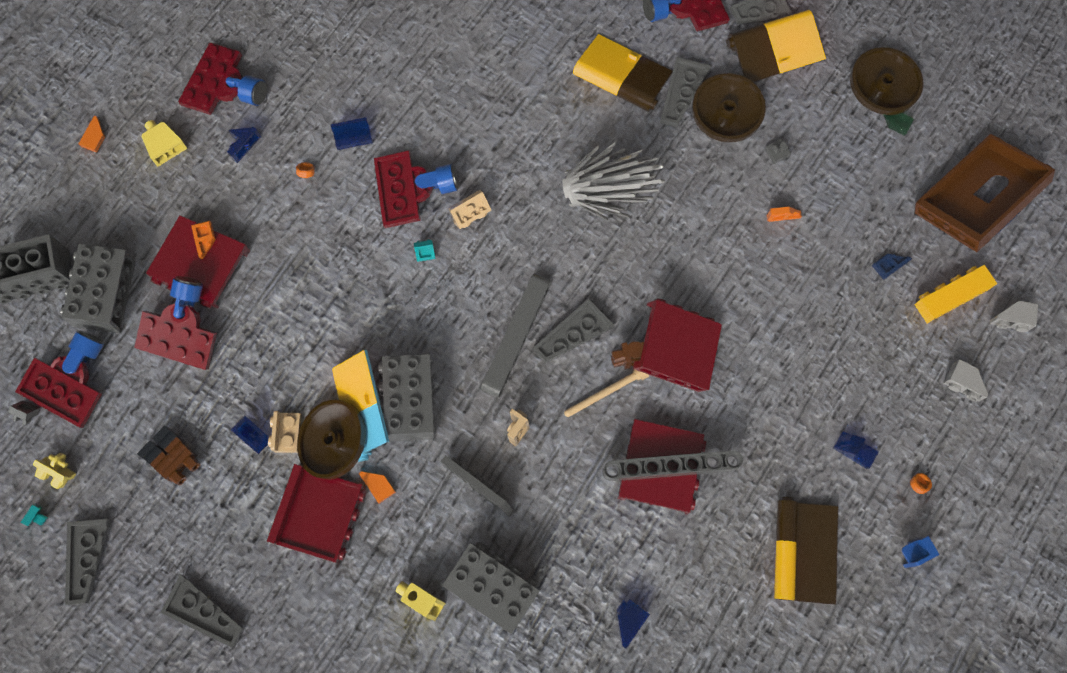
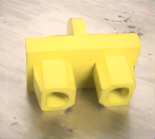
M59 453L56 456L50 454L49 457H45L42 460L36 459L33 463L37 467L35 476L42 480L48 479L49 475L53 476L50 484L56 489L63 488L68 480L74 479L76 473L67 468L68 463L65 462L66 455L63 453Z

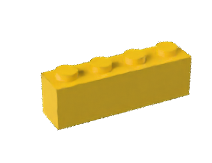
M983 265L979 268L974 266L967 270V274L963 277L959 274L950 280V284L942 283L934 288L935 292L930 294L928 291L919 296L920 300L914 305L925 322L929 323L997 285V282L986 266Z

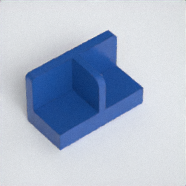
M929 536L913 539L901 549L907 560L903 564L904 568L919 566L940 555Z

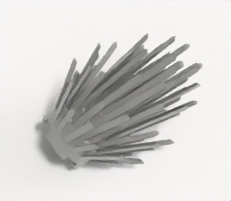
M616 142L598 155L594 154L599 148V145H597L573 169L564 172L567 173L566 179H563L565 198L570 199L571 203L569 206H580L607 221L608 218L604 216V211L630 218L629 214L620 212V210H625L623 207L607 204V202L634 203L648 202L647 199H654L653 196H635L630 193L659 191L657 188L645 189L641 187L664 183L665 180L663 179L655 180V173L649 174L653 170L664 168V166L647 165L635 167L655 162L658 158L650 159V156L621 163L636 157L637 154L642 152L640 150L607 162L626 149L622 148L610 156L604 157L612 151V147L615 146Z

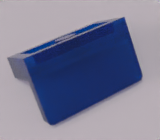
M366 117L331 124L337 150L373 143Z

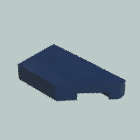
M888 253L875 262L872 267L885 280L910 262L912 258Z

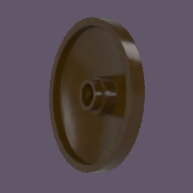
M878 47L866 51L857 59L850 73V85L857 100L869 110L883 115H896L909 110L920 98L923 91V76L918 65L907 54L893 48Z
M733 73L718 74L705 80L698 87L692 103V114L697 126L707 136L721 142H738L749 138L761 126L766 112L765 99L758 86L748 78Z
M334 399L318 404L308 413L299 430L297 452L301 465L309 474L322 479H336L348 473L355 466L363 452L366 440L365 423L359 410L350 403Z

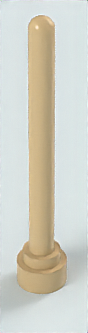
M633 370V373L566 409L564 415L570 417L636 379L643 381L649 375Z

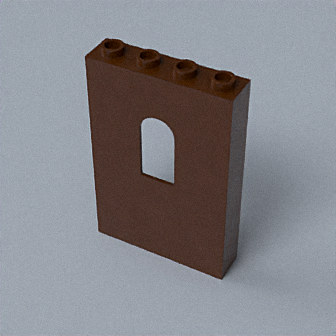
M989 134L916 202L915 214L970 249L978 252L1052 182L1055 169L1035 159L1032 155L1019 150L1017 147L1006 143L1001 138ZM1001 175L1009 181L1008 186L989 204L973 195L993 176Z

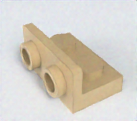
M481 190L448 208L454 219V224L459 229L470 226L473 221L485 217L491 211Z
M511 409L510 416L513 422L507 429L509 432L507 435L510 443L517 446L530 427L527 415L519 409L517 411Z
M274 411L273 416L270 418L272 435H269L268 446L271 447L272 451L275 453H298L297 439L301 427L302 414Z

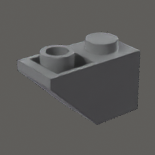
M1018 301L991 319L990 324L997 325L998 328L1002 329L1014 328L1018 332H1028L1036 327L1038 304Z
M960 359L952 364L943 384L949 386L948 388L952 391L967 395L966 397L972 401L979 402L987 398L988 392L978 368Z

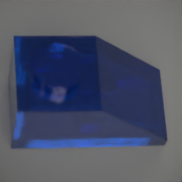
M630 599L627 602L623 600L616 609L619 612L616 618L620 643L624 649L629 646L650 615Z

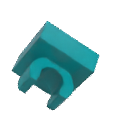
M427 239V241L421 242L419 240L414 243L417 262L436 259L432 240Z
M35 503L30 507L20 523L30 526L32 522H35L42 526L47 517L39 513L42 507Z

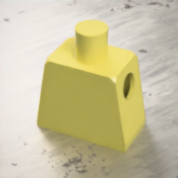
M150 120L145 123L147 131L141 136L150 158L157 167L188 149L183 141L164 122L157 125L154 120Z
M401 581L396 588V592L402 595L400 601L433 621L437 619L446 604L414 583L408 585Z

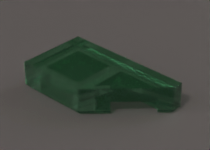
M904 113L884 115L888 128L903 136L907 134L914 121L913 118Z

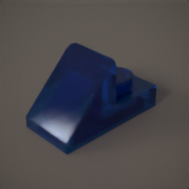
M255 127L229 130L236 142L230 145L227 153L233 161L238 163L261 138L258 130Z
M846 432L841 433L833 447L834 450L866 469H870L879 453L864 443L865 438Z

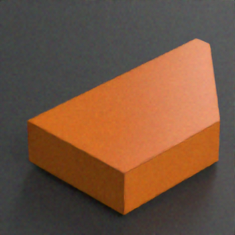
M97 116L92 118L78 143L81 147L96 153L105 139Z
M792 207L771 208L767 214V221L800 219L802 215L800 210Z
M210 220L191 225L200 259H204L216 240Z
M359 472V475L379 504L396 493L384 475Z

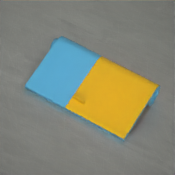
M363 350L332 368L339 400L356 407L365 423L366 440L358 462L368 460L369 456L372 455V449L389 442L368 352Z

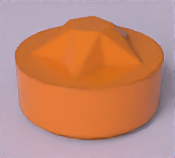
M308 162L299 163L296 166V174L302 178L312 177L315 174V167Z
M917 473L910 480L912 489L919 494H925L932 488L930 478L923 473Z

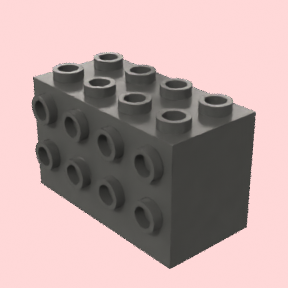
M50 234L0 246V303L6 304L14 299H26L34 294H45L49 290L65 289L69 286V272L72 268L69 249Z
M78 244V248L74 251L73 255L74 266L69 272L70 283L65 289L66 300L65 304L61 307V316L74 328L121 333L136 262L123 249Z
M430 354L382 356V362L378 363L379 378L383 379V382H379L380 398H384V401H380L389 442L433 439Z
M482 542L470 543L442 586L512 634L542 589L539 587L540 582L531 576L528 578L523 576V571L517 566L511 565L510 567L505 563L506 559L498 553L493 555L488 552L489 547Z

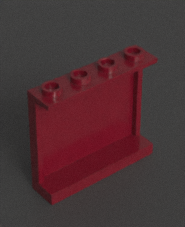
M179 215L146 274L151 278L150 281L158 286L164 284L168 290H171L173 278L176 276L199 280L203 284L200 304L209 309L211 306L218 309L219 306L216 304L242 255L247 257L250 250L245 244L214 231L216 240L204 259H200L191 226L198 223Z
M657 298L654 301L648 302L646 306L652 307L641 360L634 362L633 369L697 392L709 390L722 324L715 322L714 318L699 316L698 312L686 311L682 306L670 305L664 299Z
M634 419L626 459L697 454L705 452L707 441L704 440L705 434ZM688 460L689 468L696 469L697 463L694 460ZM670 461L667 463L669 470H677L675 462ZM648 463L647 469L654 473L657 471V466L654 463ZM628 465L627 471L630 474H636L637 468L634 465ZM696 474L622 480L617 499H628L689 514L695 508L696 499L693 498L694 490H698L700 479H697Z
M294 464L267 542L339 564L340 560L343 561L345 558L347 540L350 541L352 538L353 529L351 528L353 522L357 521L360 510L358 507L360 501H364L367 492L364 490L365 486L340 478H317L309 474L303 466Z

